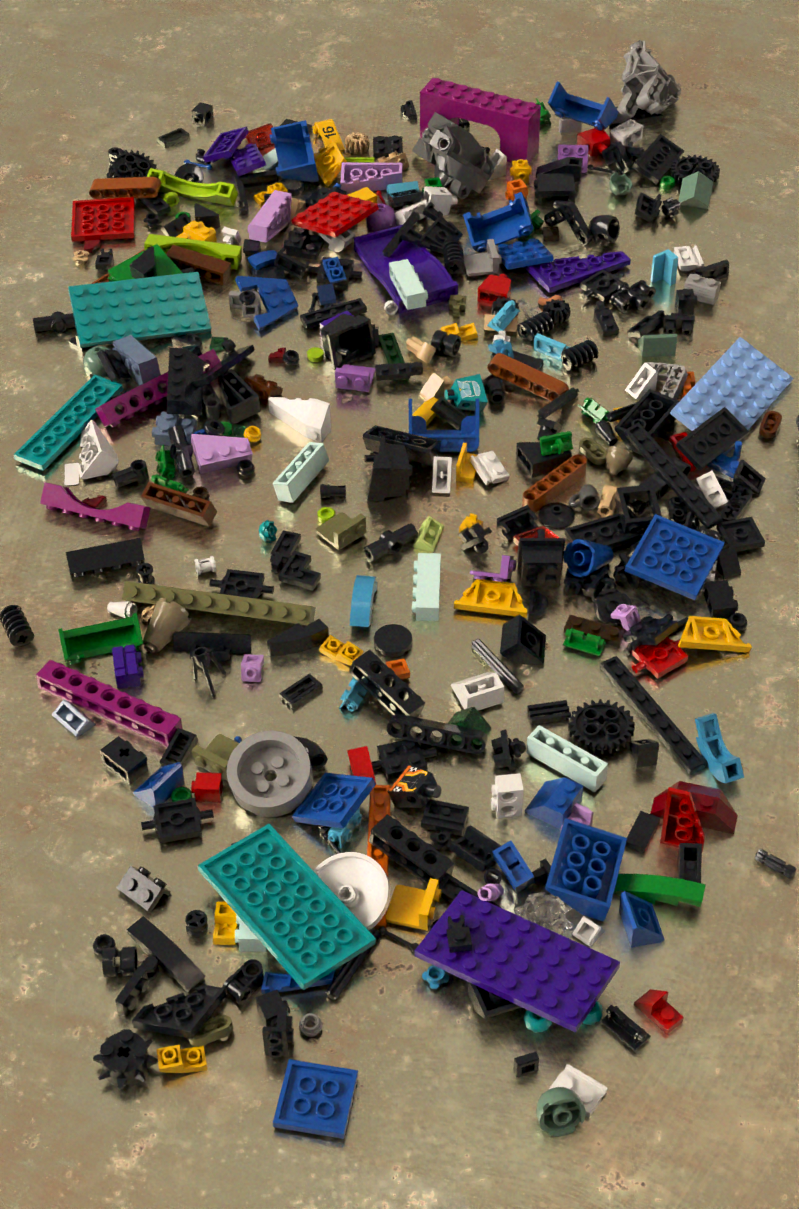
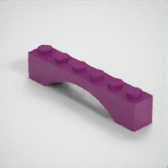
M46 482L44 483L40 504L46 505V509L57 511V508L63 509L62 513L73 515V512L79 513V517L87 519L93 516L96 517L95 521L106 523V520L112 521L114 526L122 527L125 524L129 525L128 529L139 531L140 528L146 529L151 507L128 502L116 508L98 510L81 502L69 487Z

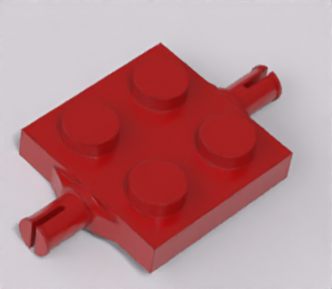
M666 637L656 646L642 645L634 651L632 650V656L639 661V663L632 666V670L638 673L643 669H647L656 678H660L687 662L688 655L681 650V647H678L680 639L673 641Z

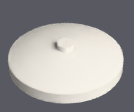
M345 852L327 858L313 870L368 931L382 919L390 901V883L386 873L374 859L361 853Z

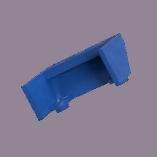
M558 81L548 101L549 106L557 117L573 119L594 126L595 129L600 131L606 129L617 118L619 113L609 97L606 98L604 105L568 94Z
M475 398V416L465 417L461 422V430H426L425 419L420 416H412V399H409V433L441 441L440 452H460L463 442L467 443V452H473L479 447V398Z

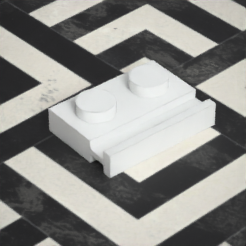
M694 245L693 248H690V246L674 247V254L679 257L678 266L680 271H690L704 267L697 245Z
M494 451L470 457L469 461L485 485L508 481L510 475Z
M569 1064L565 1066L563 1072L559 1074L549 1088L566 1087L573 1090L582 1100L586 1117L588 1118L593 1114L608 1091L606 1086Z

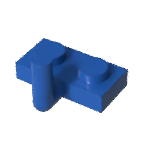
M735 442L734 453L731 458L722 454L707 466L734 478L735 471L739 465L738 460L741 455L742 442Z

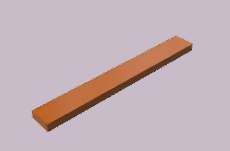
M375 785L370 792L367 856L374 859L388 877L389 857L369 843L371 829L387 814L390 816L391 798L387 791L391 785ZM387 910L378 924L374 926L375 929L387 926Z

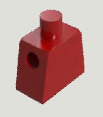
M593 128L578 133L576 145H588V155L596 156L602 154L601 152L610 146V137L604 129L600 131Z
M500 274L499 276L489 275L478 287V302L493 304V301H496L497 298H509L511 294V279L506 274Z

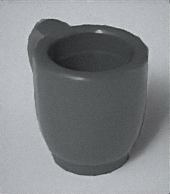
M586 484L581 487L579 493L569 499L568 504L574 508L582 506L585 510H594L600 504V497L595 487Z

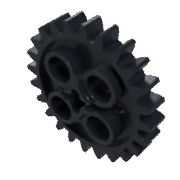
M125 150L124 154L120 151L119 155L115 154L111 158L108 172H110V177L113 178L147 177L150 168L156 169L157 165L153 164L154 160H149L150 156L144 157L145 153L140 155L139 151L134 153L131 150L128 153Z
M688 155L687 158L682 156V159L677 158V161L671 164L670 174L680 184L684 177L699 171L714 183L719 179L720 168L719 165H716L717 162H712L713 159L707 160V157L702 158V155L699 157Z
M599 699L598 703L591 700V705L584 702L583 708L577 706V711H572V716L569 717V736L573 737V743L578 742L579 748L585 746V751L591 748L593 749V754L597 750H600L601 754H604V750H608L611 754L613 748L620 751V745L626 747V742H631V737L634 736L635 730L633 716H630L629 710L624 711V705L618 708V702H615L613 705L610 704V700L603 703L601 699Z

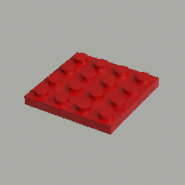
M331 192L324 199H320L313 206H309L307 210L298 213L296 217L291 219V222L294 226L336 238L379 210L377 203L338 192Z
M134 197L73 201L72 242L134 238Z

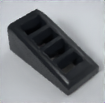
M178 728L159 763L164 766L174 764L167 761L170 757L177 760L176 763L180 762L183 765L198 742L197 735ZM177 746L183 747L184 749L180 750L177 748ZM176 752L181 755L178 757L176 755H173L172 753Z

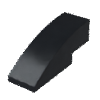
M320 619L305 627L298 623L267 641L268 654L270 656H282L317 647L323 644L329 637L328 626Z

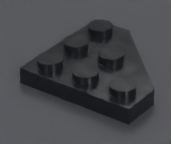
M203 985L198 987L195 993L186 996L184 993H180L166 998V1003L153 1006V1003L143 1006L132 1019L133 1028L193 1039L227 996L225 988Z

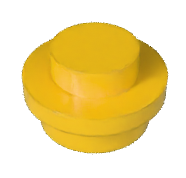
M249 426L244 431V437L248 438L249 442H258L261 439V431L256 426Z

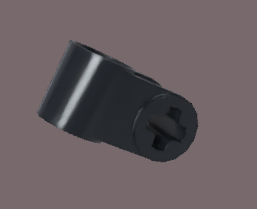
M256 959L246 961L233 975L228 977L222 988H225L226 993H230L235 997L238 1004H244L262 986L264 979L262 964Z

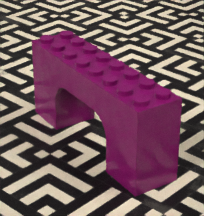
M432 78L420 91V138H422L424 130L428 128L427 124L436 112L458 126L459 118L492 127L499 135L500 151L507 156V162L512 163V161L522 159L527 160L529 165L538 154L541 105L510 98L506 95L483 91L479 88L456 84L452 81H444L439 78Z

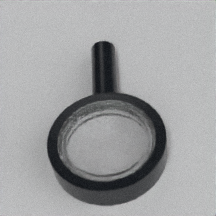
M286 179L280 181L288 189V193H292V196L300 195L305 190V182Z

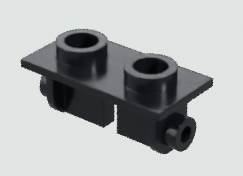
M610 1005L606 1010L608 1014L601 1020L608 1029L634 1051L651 1037L643 1028L624 1014L618 1006Z

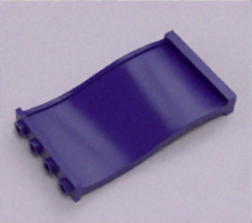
M402 225L354 237V251L358 253L367 269L386 288L392 300L397 304V312L399 314L415 309H406L390 278L389 262L408 259L410 264L414 266L415 273H418L419 281H422L424 290H427L428 293L426 306L450 300V295H458L457 282L452 280L441 262L426 248L403 240L390 257L383 255L382 251Z

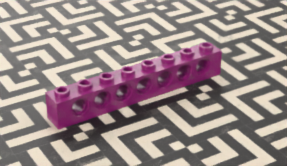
M214 349L198 356L204 361L205 371H203V374L220 363ZM168 372L97 407L95 410L104 427L109 425L114 427L120 424V420L124 417L128 420L135 416L134 412L139 410L142 413L149 409L148 405L152 403L157 405L163 402L162 398L167 396ZM158 386L163 388V393L158 390ZM144 393L149 395V400L145 399ZM130 400H132L135 403V407H132L130 405ZM115 407L120 409V415L115 412Z
M50 659L36 674L40 689L168 747L177 729H183L181 718L177 715L170 714L160 707L150 705L142 699L130 696L126 692H121L109 684L99 682L95 678L88 677L78 670L68 668L62 663H57Z

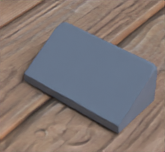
M65 699L52 713L76 737L81 736L95 725L74 704Z

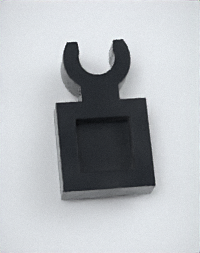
M104 248L101 249V255H97L95 262L96 270H109L112 268L114 262L112 249L109 252H104Z
M566 570L564 584H566L565 591L568 592L569 589H573L576 591L575 594L578 595L580 588L583 586L585 576L577 577Z
M460 915V921L457 923L452 921L451 916H448L449 929H446L449 952L472 950L469 927H465L464 916Z

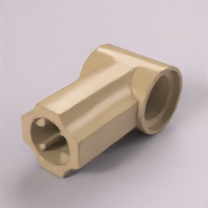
M414 336L406 341V349L416 354V357L422 361L430 362L436 351L435 347L422 342V340Z
M604 484L601 501L598 506V513L602 517L613 515L616 508V489L620 487Z

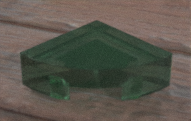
M212 337L210 350H222L221 343L224 342V337Z
M234 424L233 436L245 438L244 431L246 427Z

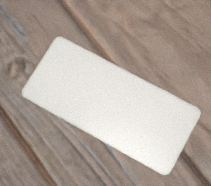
M79 463L65 464V485L79 484Z

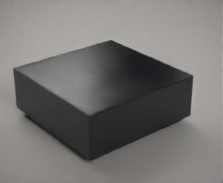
M537 1052L514 1058L513 1071L516 1077L538 1071L539 1057Z

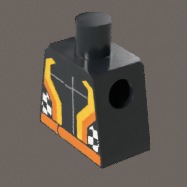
M408 765L387 792L395 807L422 808L432 797L439 798L442 789L431 772Z

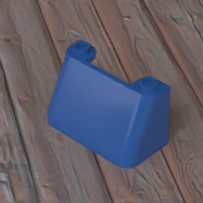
M306 120L271 128L272 134L269 136L271 144H275L278 167H276L277 176H281V179L319 182Z
M522 192L514 194L515 200H509L510 205L481 215L480 212L476 213L477 216L471 215L470 212L463 214L471 245L475 251L479 253L485 252L487 250V239H494L495 245H499L520 236L529 235L533 231L529 206Z

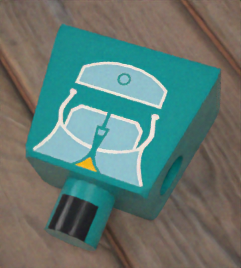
M480 374L456 379L451 389L444 392L445 399L454 400L456 408L460 410L475 411V398H479V411H483L488 403Z

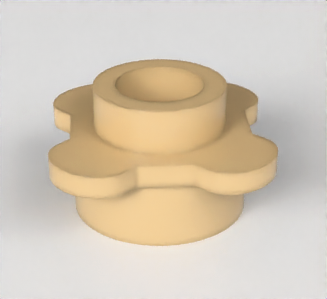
M83 250L75 251L72 259L77 264H85L88 262L89 252Z
M155 605L152 607L148 606L142 611V623L147 622L149 624Z

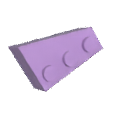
M191 434V445L200 474L238 466L242 460H250L252 462L253 454L248 438Z

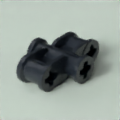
M640 280L631 287H629L628 283L623 282L618 286L617 292L610 298V304L618 307L622 313L637 306L638 310L642 311L648 306L649 300L654 297L656 289L648 286L644 280Z

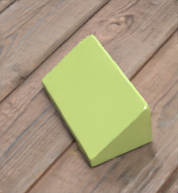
M429 516L422 523L413 547L433 552L444 525Z

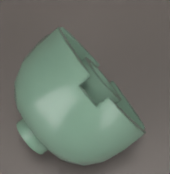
M95 346L86 352L83 358L84 372L88 376L91 374L103 378L108 377L97 353L100 350H110L109 348Z
M555 1087L547 1090L539 1098L536 1107V1114L541 1129L548 1131L551 1136H565L576 1130L575 1126L579 1122L582 1125L586 1116L585 1107L580 1097L573 1090L566 1087Z

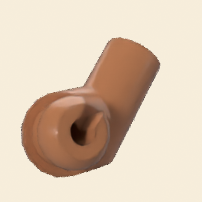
M554 295L549 299L540 297L538 305L544 306L546 301H551V299H559L560 301L563 299L560 295Z

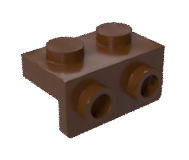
M262 375L245 376L244 382L259 396V402L264 405H268L269 397L282 394L283 388L277 386V383L274 381L265 380V377Z

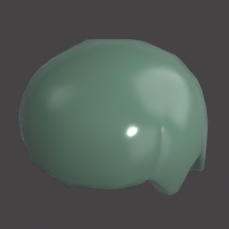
M616 172L611 175L609 187L613 194L624 196L631 192L633 184L626 174L618 175Z

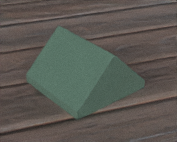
M699 171L684 177L678 200L680 205L708 209L713 181Z
M677 334L643 335L638 339L642 357L675 356Z

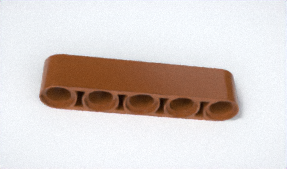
M156 177L93 180L89 195L94 199L154 198L158 195L162 183Z
M497 353L487 365V369L491 374L549 401H553L569 390L565 382L502 353Z
M581 454L572 456L523 493L522 507L528 505L536 513L544 505L586 475L587 458Z

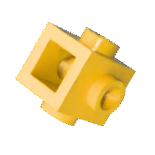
M522 159L512 161V167L509 169L510 176H512L513 180L522 179L525 184H529V175H532V168L528 165V161Z

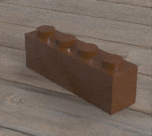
M172 245L166 253L180 271L184 268L194 267L202 280L224 286L231 276L230 262L176 245Z
M152 482L147 483L141 495L147 507L210 527L217 514V510L211 501Z

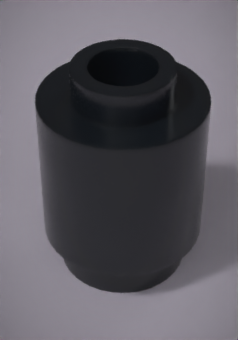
M499 378L489 380L487 383L489 399L493 403H501L506 395L503 380Z

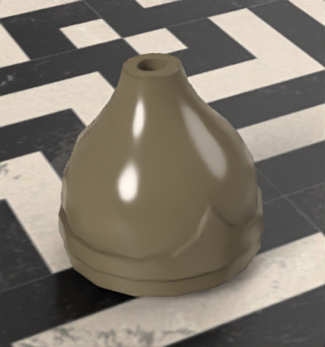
M609 446L606 462L609 466V474L616 476L630 465L633 460V454L625 449Z

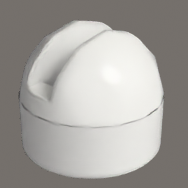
M389 300L385 303L384 309L387 314L393 315L398 311V306L394 301Z

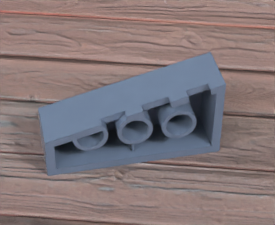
M130 335L113 341L114 348L112 350H117L121 355L125 367H127L129 374L138 386L161 375L157 357Z

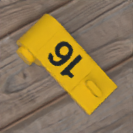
M333 119L314 123V126H312L313 133L317 137L321 136L325 147L335 143L341 152L345 151Z

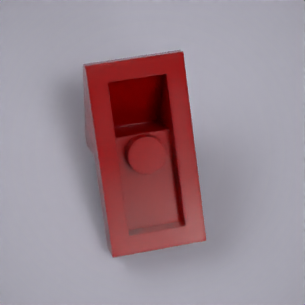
M650 989L637 999L634 1005L667 1035L683 1022L684 1017L667 1002V991Z

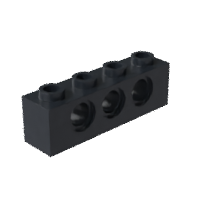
M368 650L353 660L349 673L392 715L403 714L418 717L421 714L425 702L391 668L383 663L379 656Z
M388 814L371 829L369 843L427 886L430 878L439 880V884L448 874L452 876L455 863L449 857L438 852L431 844L423 841L415 832L408 830L398 820L393 819Z

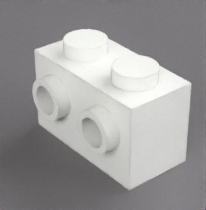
M632 119L627 120L610 130V143L621 141L623 145L627 146L628 142H633L634 144L642 139L643 125Z

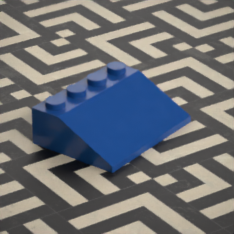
M565 818L545 890L580 914L604 922L610 909L627 838Z

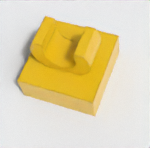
M470 513L469 517L466 516L460 525L459 533L478 522L483 528V521L478 520L477 515Z

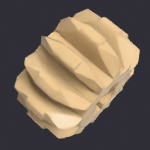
M352 132V134H348L345 138V148L350 154L362 155V153H366L369 150L370 142L368 136L364 133Z

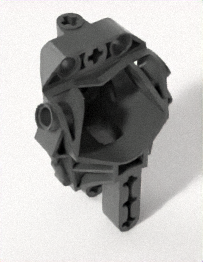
M435 112L427 124L428 128L424 130L422 138H419L412 152L435 166L434 178L440 177L441 184L445 188L451 184L450 191L457 197L465 199L472 189L480 194L494 172L493 162L471 133Z

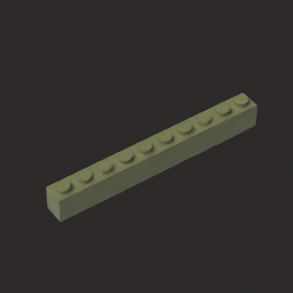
M130 581L124 582L122 600L155 605L160 598H166L165 602L171 603V601H174L184 609L294 624L299 623L301 625H308L314 622L316 607Z

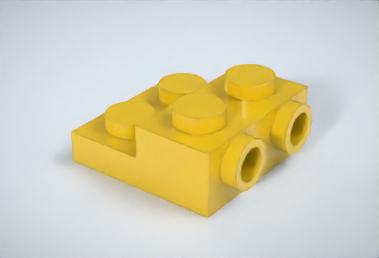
M193 220L185 225L183 233L177 236L178 238L217 243L215 229L206 227L201 221L196 222Z

